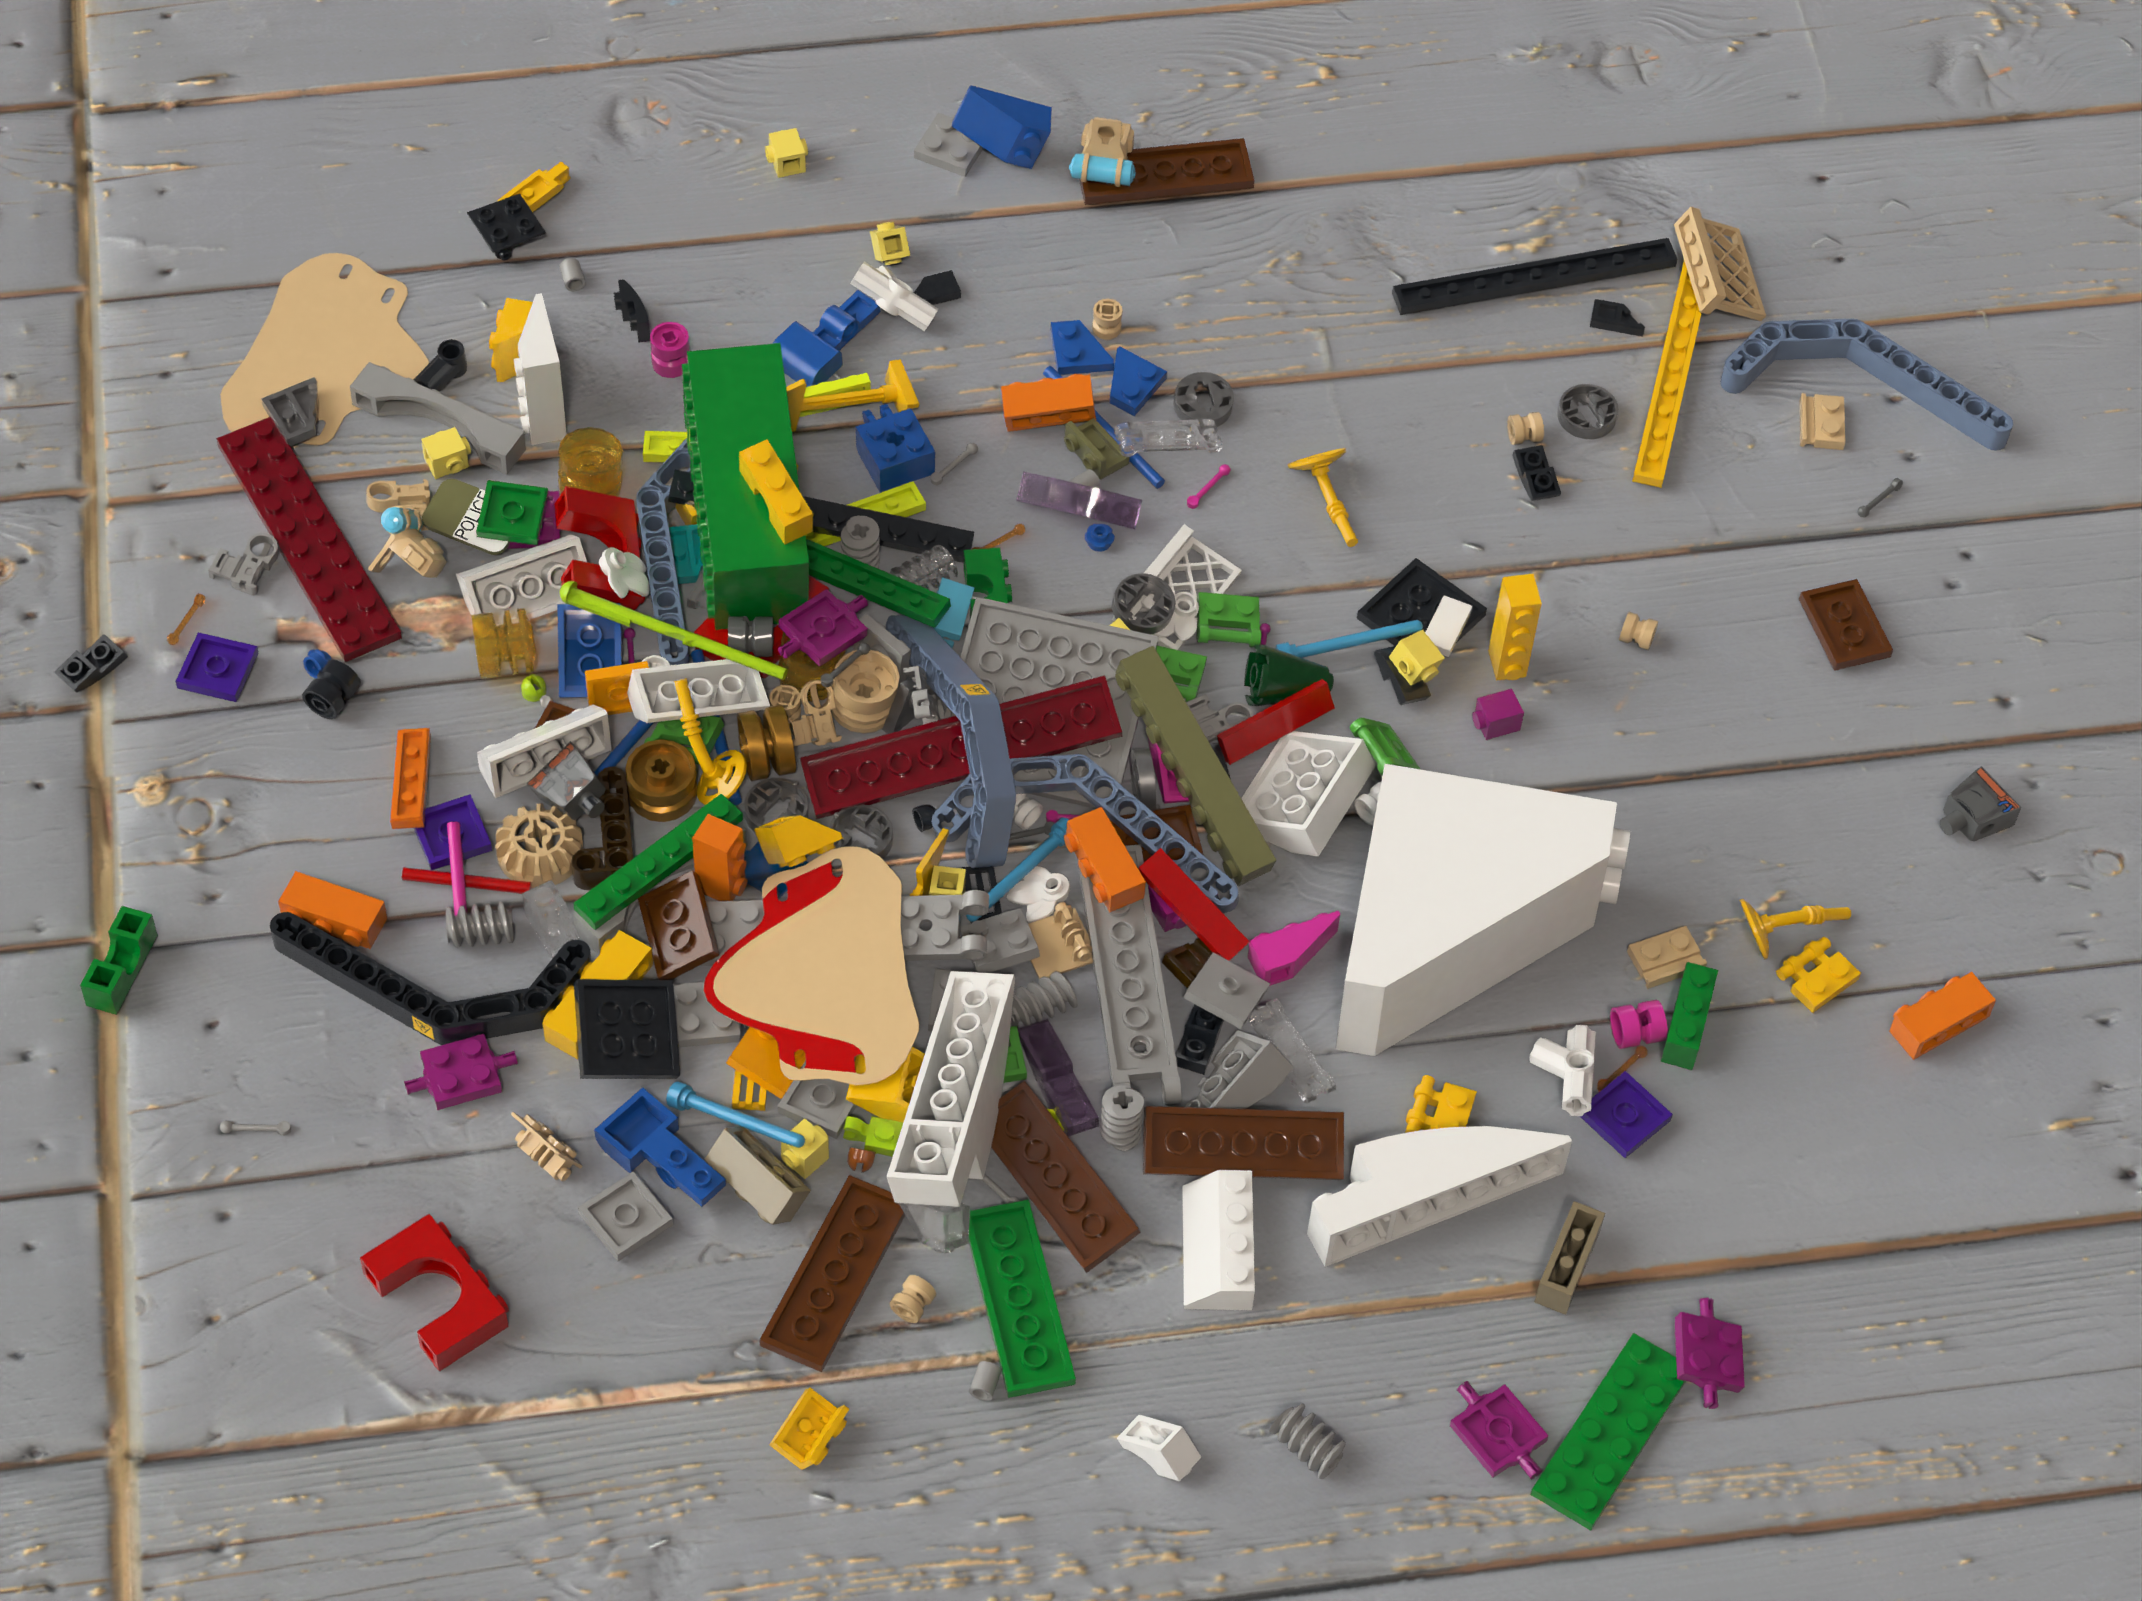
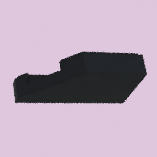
M952 270L924 277L914 292L932 305L961 298V290Z
M1595 299L1590 327L1643 337L1645 326L1642 323H1638L1630 315L1631 311L1624 304Z

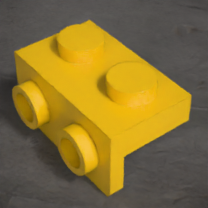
M809 1387L803 1392L769 1446L801 1470L813 1464L817 1466L829 1451L826 1445L831 1437L836 1438L844 1429L847 1423L844 1417L848 1413L849 1408L845 1405L838 1408Z

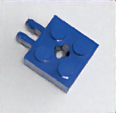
M888 404L881 405V418L877 420L871 410L862 412L865 424L856 426V448L880 493L931 476L935 472V450L911 408L893 414Z

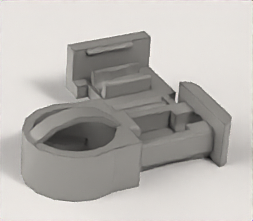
M257 533L251 536L243 552L244 560H242V556L233 557L228 555L227 550L220 548L209 568V578L214 579L216 575L231 580V585L234 589L250 595H256L257 586L255 584L263 569L269 571L278 558L279 553L276 539L267 533ZM265 543L260 556L252 553V548L255 545ZM272 546L274 548L273 552L267 556L270 547Z
M920 666L903 668L904 673L916 683L913 687L918 690L912 692L915 718L923 719V724L943 719L945 714L943 703L938 696L929 694L926 683V671Z
M1206 694L1186 702L1209 743L1218 739V734L1253 716L1250 707L1239 702L1231 703L1226 708L1217 712L1215 710L1211 711L1208 706L1210 700ZM1234 712H1241L1246 715L1243 719L1232 724L1226 721L1227 716Z

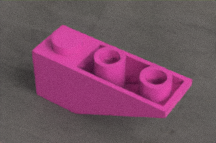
M1339 910L1329 914H1318L1313 919L1299 924L1291 923L1283 929L1270 934L1261 933L1250 940L1248 959L1256 975L1269 982V986L1294 978L1338 932Z

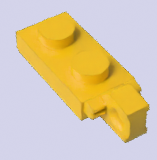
M559 162L549 171L538 169L498 199V201L520 193L531 211L534 212L564 188V184L570 180L569 167L563 162Z

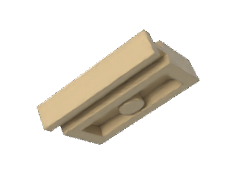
M1801 393L1799 400L1800 446L1805 447V444H1812L1814 448L1843 450L1845 446L1844 397L1819 394L1809 397L1806 396V393Z
M1687 926L1630 944L1627 949V953L1639 975L1644 978L1647 989L1681 978L1686 962L1705 967L1707 965L1706 959H1703L1700 955V949Z

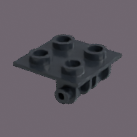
M520 193L467 212V215L491 251L495 252V256L503 261L508 260L512 256V246L546 234Z

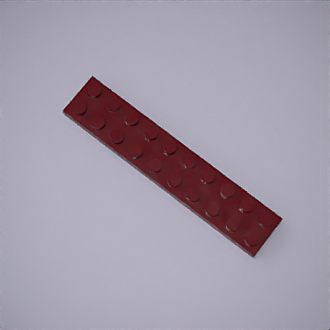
M268 417L216 438L220 451L267 531L276 539L281 555L344 662L402 639L399 627L273 419Z
M1105 675L999 704L1010 759L1053 756L1123 737ZM956 716L800 758L816 820L832 816L835 812L838 813L845 808L863 804L872 805L964 780L970 774L961 722Z

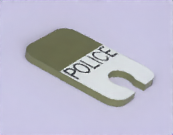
M447 479L443 481L423 513V525L428 530L488 554L499 555L510 544L509 541L477 537L476 530L485 490L460 480Z

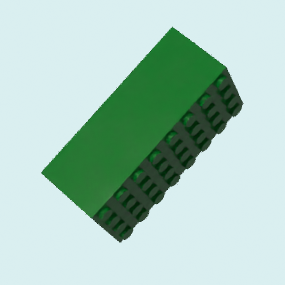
M773 343L687 351V363L682 364L685 429H687V448L691 463L690 473L694 488L693 497L697 513V532L700 537L701 564H703V582L707 597L708 619L714 618L715 630L728 629L729 616H747L749 621H753L756 616H773V624H779L780 618L809 600V558L806 535L784 545L769 520V510L761 493L754 495L739 471V452L768 439L800 492L781 344Z

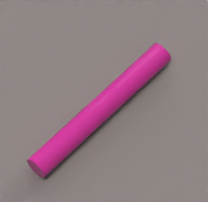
M460 822L447 823L453 903L454 914L457 915L460 906H464L467 912Z

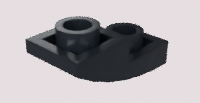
M624 279L618 280L619 292H614L615 309L622 311L623 321H630L631 331H637L638 342L650 341L649 320L640 297Z
M1543 445L1514 450L1512 454L1514 463L1531 501L1561 495L1554 468L1549 467Z
M103 634L83 654L76 650L54 673L77 693L105 677L128 656Z
M1396 646L1379 649L1374 652L1383 680L1391 679L1400 705L1423 701L1431 696L1428 686L1423 680L1410 685L1404 676L1399 673L1397 667L1389 658Z
M1194 1004L1185 1025L1183 1038L1175 1054L1177 1067L1205 1075L1224 1022L1223 1019Z

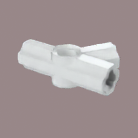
M864 261L850 282L851 285L875 299L876 304L880 308L894 316L900 315L923 331L927 329L938 311V308L913 293V289L909 285L898 279L889 268L883 265L879 268H874Z
M1576 1025L1573 1029L1567 1031L1566 1048L1540 1037L1530 1053V1063L1564 1079L1562 1109L1571 1116H1583L1584 1113L1591 1111L1596 1032L1589 1029L1587 1025Z

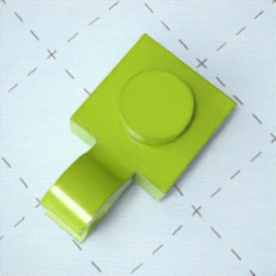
M847 1116L843 1138L850 1141L865 1142L864 1150L893 1157L903 1122L871 1116L870 1124H866L859 1118Z

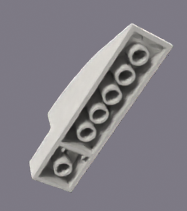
M950 972L887 1174V1180L895 1203L960 1207L968 1178H984L997 1122L998 1102L1001 1098L1005 1075L1015 985L1014 974Z
M1474 1126L1419 1130L1355 1145L1349 1177L1352 1183L1342 1191L1334 1194H1322L1312 1202L1307 1235L1324 1267H1327L1563 1174L1572 1140L1569 1135L1494 1126Z

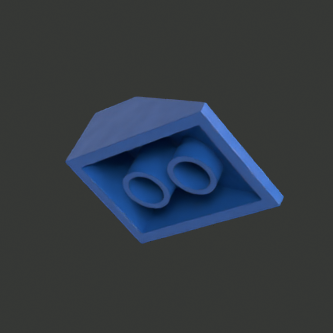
M970 85L952 121V127L1002 161L1032 169L1051 133L1052 107Z
M557 604L559 698H587L585 671L622 665V624L570 604Z

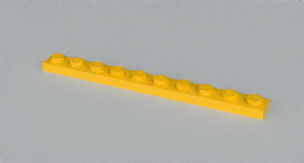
M1685 261L1683 262L1632 482L1662 488L1702 314L1699 311Z

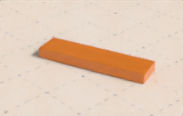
M430 728L398 730L390 819L392 829L424 827L431 743Z

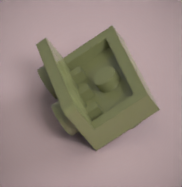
M1095 418L1078 427L1072 421L1066 423L1064 437L1066 447L1069 451L1075 452L1082 460L1085 468L1093 470L1100 480L1129 464L1130 456Z

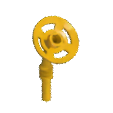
M1346 448L1327 451L1287 464L1290 469L1311 470L1312 476H1316L1326 500V510L1332 523L1337 524L1347 546H1355L1358 543V539L1348 521V512L1343 502L1338 500L1327 474L1330 471L1328 465L1342 457L1346 453Z
M687 678L676 680L674 682L682 712L680 721L684 722L682 729H686L683 734L688 737L703 771L697 785V797L704 805L720 794L729 799L740 787L747 770L746 758L737 750H728L711 760L700 735L702 728L698 726L701 725V722L697 720L699 714H696L694 711ZM728 756L731 757V758L728 759L727 761L720 760V759H722V758H724V757H728ZM735 766L734 774H733L731 780L729 781V779H730V777H731V775H732V772H733V767ZM708 788L718 789V793L706 796Z
M1740 899L1741 906L1764 960L1768 958L1769 954L1768 934L1774 932L1773 928L1797 923L1816 925L1822 924L1824 921L1848 920L1851 917V910L1848 907L1824 908L1821 905L1804 906L1801 910L1760 916L1750 903L1745 899Z

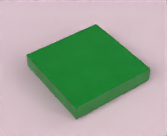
M488 480L476 530L477 537L538 545L549 495L548 488Z

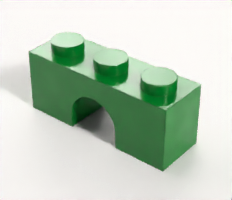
M1000 547L964 550L963 571L965 585L974 587L973 592L986 594L987 597H984L985 599L1003 603L1012 602L1011 584H1005V578L1009 577L1008 560H1002ZM970 599V618L976 599Z
M121 906L108 931L110 946L105 960L94 959L80 984L86 1006L117 1015L158 936L152 914Z
M1686 962L1661 1062L1693 1070L1718 970Z

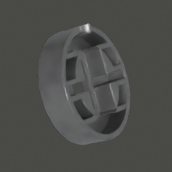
M1209 372L1192 373L1184 377L1175 389L1174 410L1180 420L1197 429L1216 428L1225 423L1232 413L1234 402L1233 390L1225 379ZM1199 383L1203 387H1207V390L1210 392L1214 405L1210 407V412H1207L1205 408H1200L1195 389H1198Z
M1580 384L1569 388L1563 393L1557 414L1559 423L1569 434L1582 439H1598L1606 436L1613 430L1619 409L1615 397L1608 390L1593 384ZM1578 402L1582 403L1583 406H1589L1598 420L1596 428L1590 422H1587L1581 412H1578Z
M1146 573L1130 575L1122 580L1112 600V610L1115 618H1120L1130 630L1146 634H1155L1162 631L1171 621L1176 605L1175 596L1170 586L1161 578ZM1154 594L1153 601H1155V604L1144 618L1138 617L1136 620H1133V613L1130 611L1142 595Z
M1149 748L1131 750L1130 770L1133 796L1151 811L1159 810L1160 805L1156 804V781Z
M770 778L754 785L747 793L744 803L745 819L750 829L755 832L754 828L764 825L765 818L763 816L779 800L784 802L789 799L791 801L788 803L787 811L783 812L778 818L800 815L797 813V810L802 812L801 816L808 818V798L804 790L799 786V783L783 778Z
M863 804L842 809L838 813L835 812L829 828L841 832L843 837L840 847L837 845L839 841L834 842L836 848H865L882 859L891 850L893 844L892 823L888 816L876 807ZM881 824L885 826L882 831L880 827ZM844 829H858L876 840L874 845L878 846V848L867 847L858 840L853 841L852 837Z

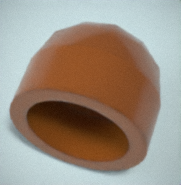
M849 1147L847 1157L849 1167L855 1171L857 1163H863L861 1173L868 1171L874 1163L876 1152Z

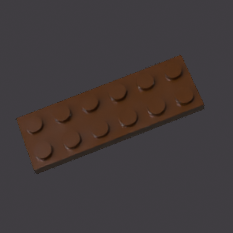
M1244 138L1133 149L1132 152L1127 153V160L1133 161L1136 172L1130 186L1120 185V187H1117L1115 184L1088 180L1087 182H1081V179H1079L1085 205L1254 188L1255 182Z
M1025 1081L999 1099V1110L991 1148L1086 1273L1141 1233Z
M1144 1107L1143 1175L1206 1176L1217 1170L1252 1171V1178L1343 1180L1344 1112Z
M849 1175L759 1340L760 1347L822 1372L908 1212L910 1204L895 1203L891 1192Z

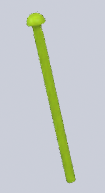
M568 581L560 588V598L566 604L630 627L631 623L637 624L665 636L681 640L683 645L697 647L780 680H784L787 676L788 669L577 589V582Z

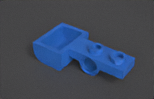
M857 290L840 307L836 305L828 307L820 319L819 327L813 332L797 321L793 322L773 342L781 344L784 373L796 382L804 379L807 384L806 387L826 382L843 366L842 353L839 350L881 312L880 307L874 300Z
M643 1087L594 1129L595 1138L599 1146L627 1172L631 1173L647 1159L655 1166L658 1175L669 1187L673 1189L679 1187L701 1207L726 1186V1179L674 1135L679 1130L678 1117Z

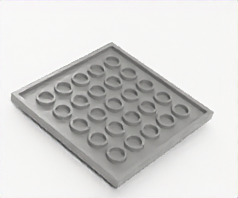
M976 597L960 658L994 693L999 704L1105 675L1123 737L1053 756L1085 755L1122 785L1139 717L1132 710L1131 698L1127 691H1123L1119 687L1115 674L1120 660L1150 646H1154L1157 650L1159 636ZM946 707L943 719L955 716V714L948 707ZM1079 766L1073 770L1072 775L1076 778H1082L1088 774L1089 770L1084 766ZM1051 768L1020 770L1014 775V780L1018 782L1051 780L1056 776L1057 772ZM1105 786L1100 787L1096 791V796L1103 799L1108 798L1113 790ZM1076 790L1029 793L1097 809Z

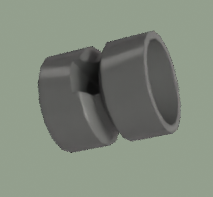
M729 616V647L745 653L752 652L756 657H773V616H756L753 621H749L747 616Z

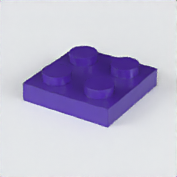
M198 632L175 681L177 689L237 702L259 654L257 646Z
M471 794L426 808L424 827L414 828L431 870L450 865L447 823L460 822L463 860L492 851L491 841Z
M1624 1071L1592 1098L1591 1111L1579 1117L1618 1153L1627 1158L1671 1121L1673 1114L1631 1075Z

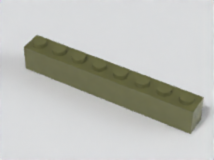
M1150 646L1120 660L1115 674L1116 681L1121 690H1126L1130 696L1131 707L1135 715L1142 717L1146 724V733L1149 740L1153 744H1157L1162 752L1161 759L1165 768L1168 771L1172 770L1180 794L1184 798L1187 797L1191 803L1194 819L1199 825L1203 824L1207 831L1210 847L1214 852L1218 851L1223 859V868L1226 875L1234 879L1237 886H1241L1270 872L1276 862V858L1155 647Z

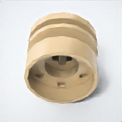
M857 650L842 656V658L836 664L835 669ZM870 650L868 654L858 657L833 679L832 689L834 691L836 708L831 709L834 719L842 727L852 732L863 734L876 732L883 728L899 685L900 676L894 662L881 652Z

